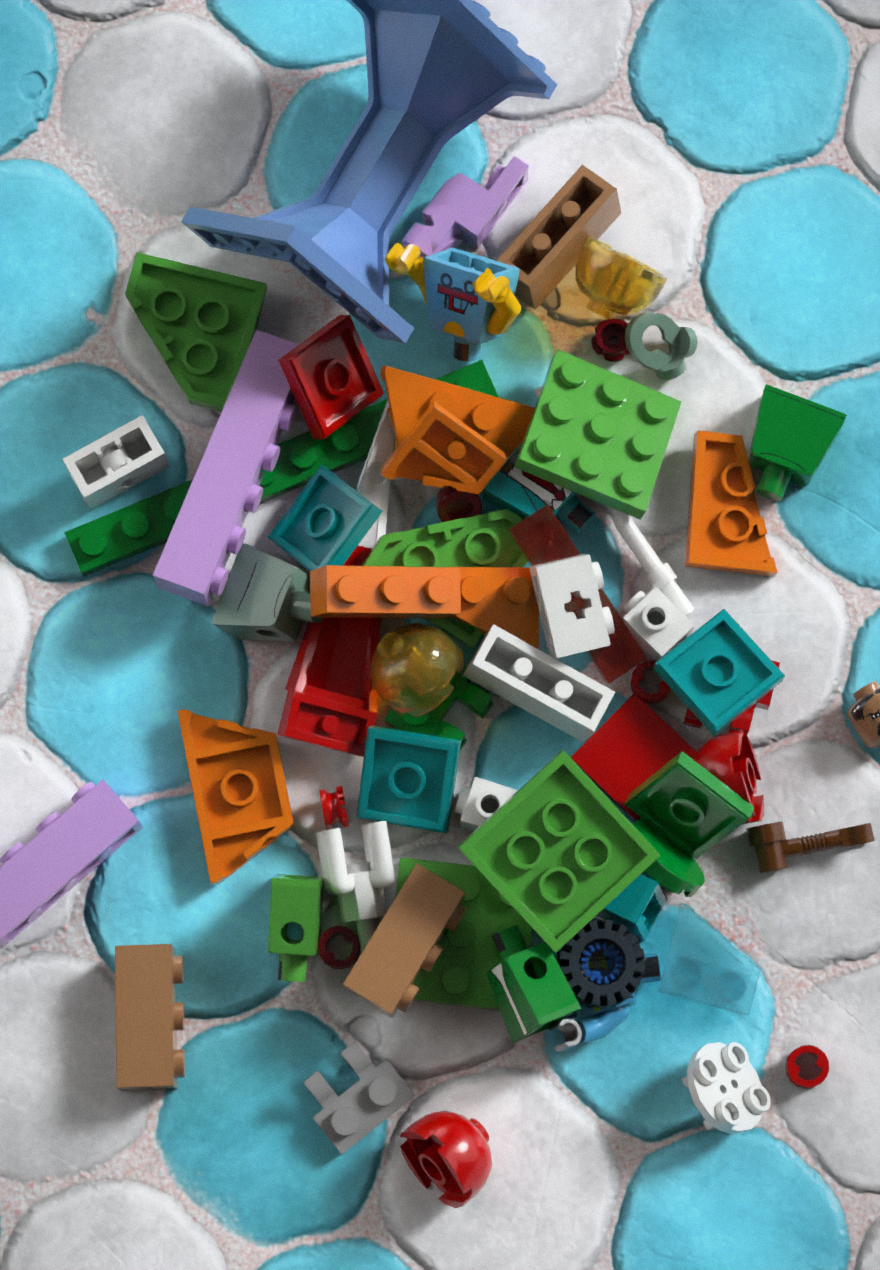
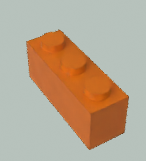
M326 565L311 570V617L443 619L461 614L460 567Z

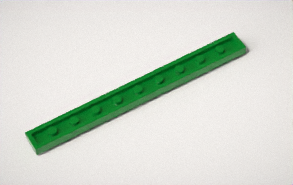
M483 360L435 379L499 397ZM388 399L366 407L325 439H313L311 432L308 431L276 444L280 446L279 457L273 471H265L259 486L263 487L260 503L306 485L321 464L335 473L366 460ZM193 479L64 532L83 577L166 543Z

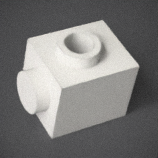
M656 586L647 595L639 591L622 608L626 615L623 617L621 628L656 661H659L689 637L695 626Z
M474 777L471 788L462 786L456 804L455 813L462 815L461 827L475 831L518 790Z

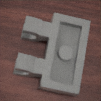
M356 1041L340 1054L360 1080L339 1097L319 1071L303 1082L323 1107L312 1118L341 1155L415 1097V1094L387 1059L375 1067Z

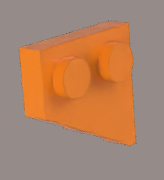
M433 401L380 468V474L386 479L395 480V477L422 481V485L439 488L452 486L457 491L480 494L506 462L507 455Z
M460 567L461 614L451 617L463 624H470L479 629L483 634H486L494 624L539 649V608L529 568Z

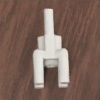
M386 821L361 825L366 862L346 865L340 828L316 832L324 889L329 895H338L342 923L356 921L361 953L376 931L375 918L385 916L387 913L384 887L391 886L395 881Z

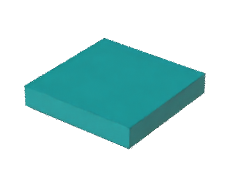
M321 464L269 534L268 538L308 571L326 565L343 566L383 511Z
M722 609L657 661L653 668L713 736H716L785 678L781 670L725 609Z
M372 725L368 727L356 818L376 822L386 821L388 824L447 833L450 825L461 740Z

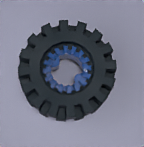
M607 919L602 922L592 920L562 947L559 966L575 997L582 1001V1004L589 1007L593 1005L598 1006V1008H607V1006L621 1004L635 992L644 974L645 955L643 948L641 949L639 945V939L635 934L632 935L623 924L617 925L613 923V920ZM602 951L605 958L613 957L615 969L609 976L602 977L599 971L591 972L588 960L593 953Z

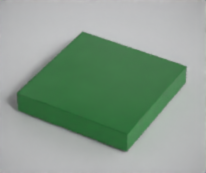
M683 751L633 790L624 804L695 859L699 858L750 819L755 808Z

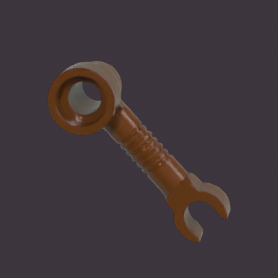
M783 821L746 828L750 847L755 846L760 873L787 868V858L874 841L871 823L792 839H786Z

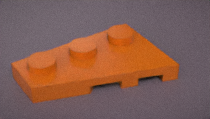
M700 430L694 434L685 567L774 577L778 572L774 557L771 558L765 536L767 529L764 518L760 517L754 494L756 487L742 435Z

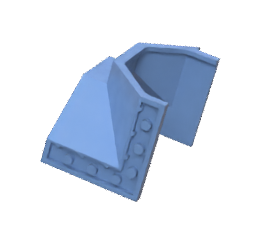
M346 0L360 13L364 21L368 102L317 190L307 199L254 218L189 207L181 222L210 247L291 263L378 338L406 344L415 328L389 306V267L385 262V257L389 252L390 236L448 140L505 99L512 96H523L549 100L558 85L544 72L546 67L541 61L527 55L517 46L518 39L509 31L499 28L489 18L490 12L483 5L472 0Z

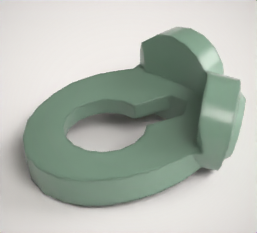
M645 312L638 314L631 319L625 330V343L630 355L642 366L655 370L657 377L662 380L674 379L683 374L686 370L684 358L692 356L697 349L698 342L695 331L689 327H679L671 318L661 313ZM655 325L660 329L662 340L668 343L670 353L665 354L659 349L648 351L644 347L642 336L649 326Z

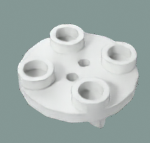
M717 1042L702 1046L691 1056L687 1067V1076L681 1079L685 1088H689L695 1106L704 1117L705 1121L703 1123L707 1130L715 1127L732 1135L744 1133L752 1129L760 1121L762 1113L767 1111L771 1104L769 1093L761 1085L757 1072L750 1064L746 1049L736 1042L728 1045Z

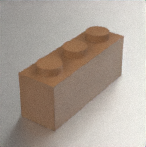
M583 164L496 260L519 268L515 296L536 310L621 214L617 188Z
M417 863L344 981V989L393 1018L398 1009L405 1013L420 989L413 985L422 968L430 972L444 950L443 947L438 945L442 935L447 928L455 932L468 910V907L462 904L465 899V892Z
M172 944L115 946L117 1088L121 1091L177 1089V1078H185V1050L177 1049V1031L185 1029L184 1002H176V984L184 983L183 955L175 956V948Z

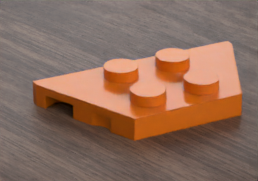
M382 366L381 378L382 381H385L390 408H387L390 425L393 427L396 437L394 442L395 449L433 401L506 453L507 459L523 442L535 409L534 407L393 367Z
M178 710L210 883L212 886L219 885L295 826L276 733L257 728L250 729L239 726L231 721L216 720L193 714L189 710Z

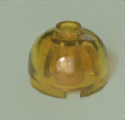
M588 236L575 265V280L579 291L590 299L587 308L606 319H611L613 313L632 316L640 314L650 307L660 294L667 278L626 253L622 254L614 249L611 250L612 246Z
M421 623L401 626L386 634L378 643L370 664V677L373 687L384 703L396 714L403 716L402 713L408 712L413 717L422 716L439 706L453 691L454 687L449 682L455 670L460 674L462 673L464 667L463 652L447 634L435 627Z

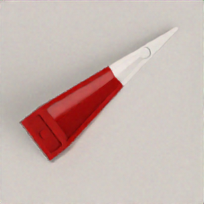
M388 400L356 487L357 492L383 512L343 566H362L379 537L386 534L390 479H386L380 474V468L393 453L395 432L390 425L387 409L390 408ZM324 617L319 623L308 622L285 690L288 692L277 735L364 757L368 727L371 725L375 726L378 714L380 618Z

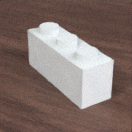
M494 624L483 637L463 674L464 677L581 742H584L595 732L615 694L613 690Z

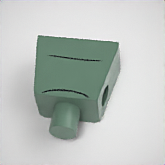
M243 543L235 558L211 623L239 640L293 642L299 637L304 621L319 623L324 617H311L309 575L292 564Z

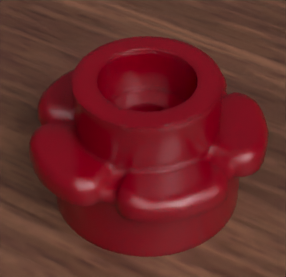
M607 319L600 322L595 327L596 334L591 340L595 353L603 355L604 359L609 362H618L623 360L626 354L630 355L625 343V330L628 323L620 319ZM611 337H616L618 339V342L616 344H611L609 339Z

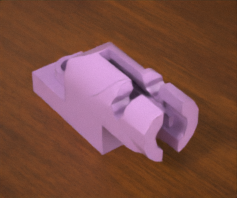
M513 156L506 167L500 164L486 184L489 190L461 173L451 177L442 185L428 206L422 211L425 225L415 223L401 241L403 243L402 247L405 249L410 244L418 246L421 251L419 257L423 259L451 247L457 248L462 243V240L478 249L528 181L529 165Z

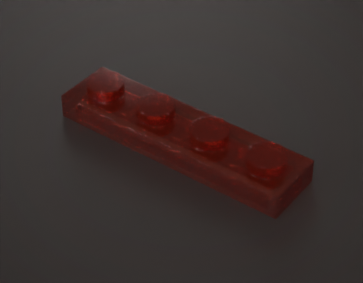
M545 504L507 529L530 566L580 555L548 504ZM599 589L602 608L609 607L615 632L614 634H609L610 646L589 650L586 653L604 681L609 684L647 658L603 589ZM571 592V601L564 604V609L567 612H574L576 617H578L577 609L584 606V601L582 598H575Z

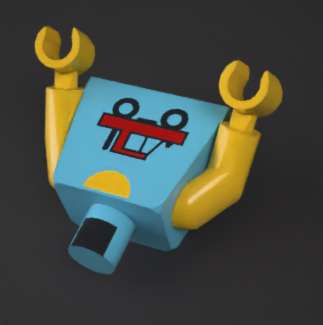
M395 243L386 255L385 262L394 272L398 274L407 273L419 286L428 309L430 327L435 331L454 337L453 357L461 361L480 359L481 344L504 335L521 312V305L515 297L519 268L453 247L423 259L419 257L421 251L418 246L410 244L404 249L401 244Z

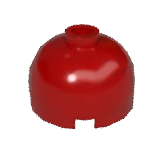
M740 730L709 739L699 748L693 760L736 792L743 800L755 807L750 819L742 825L762 821L764 817V795L754 796L757 792L756 779L761 780V776L748 736H743V731Z
M439 1111L425 1115L401 1133V1138H407V1141L400 1145L409 1168L426 1189L431 1186L433 1181L438 1189L444 1193L438 1198L444 1204L453 1208L463 1207L486 1184L492 1168V1155L487 1143L489 1135L484 1126L476 1119L471 1118L468 1120L463 1115L454 1112Z

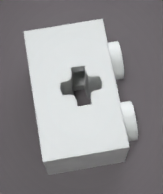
M143 415L62 459L90 510L169 467L166 455Z
M581 554L529 567L545 639L551 657L560 658L611 645L609 634H614L615 632L614 623L609 607L602 608L598 590L604 588V580L598 561L592 562L590 554ZM571 592L575 598H582L584 601V606L577 609L578 617H576L574 612H567L564 609V604L571 601Z

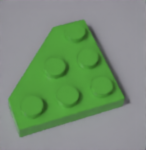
M136 252L125 291L127 301L188 402L192 405L222 412L256 332L268 289L267 283Z
M503 509L487 514L382 535L362 566L524 568L545 533L510 510ZM452 617L424 619L469 649H473L483 634L479 629L470 624H463Z

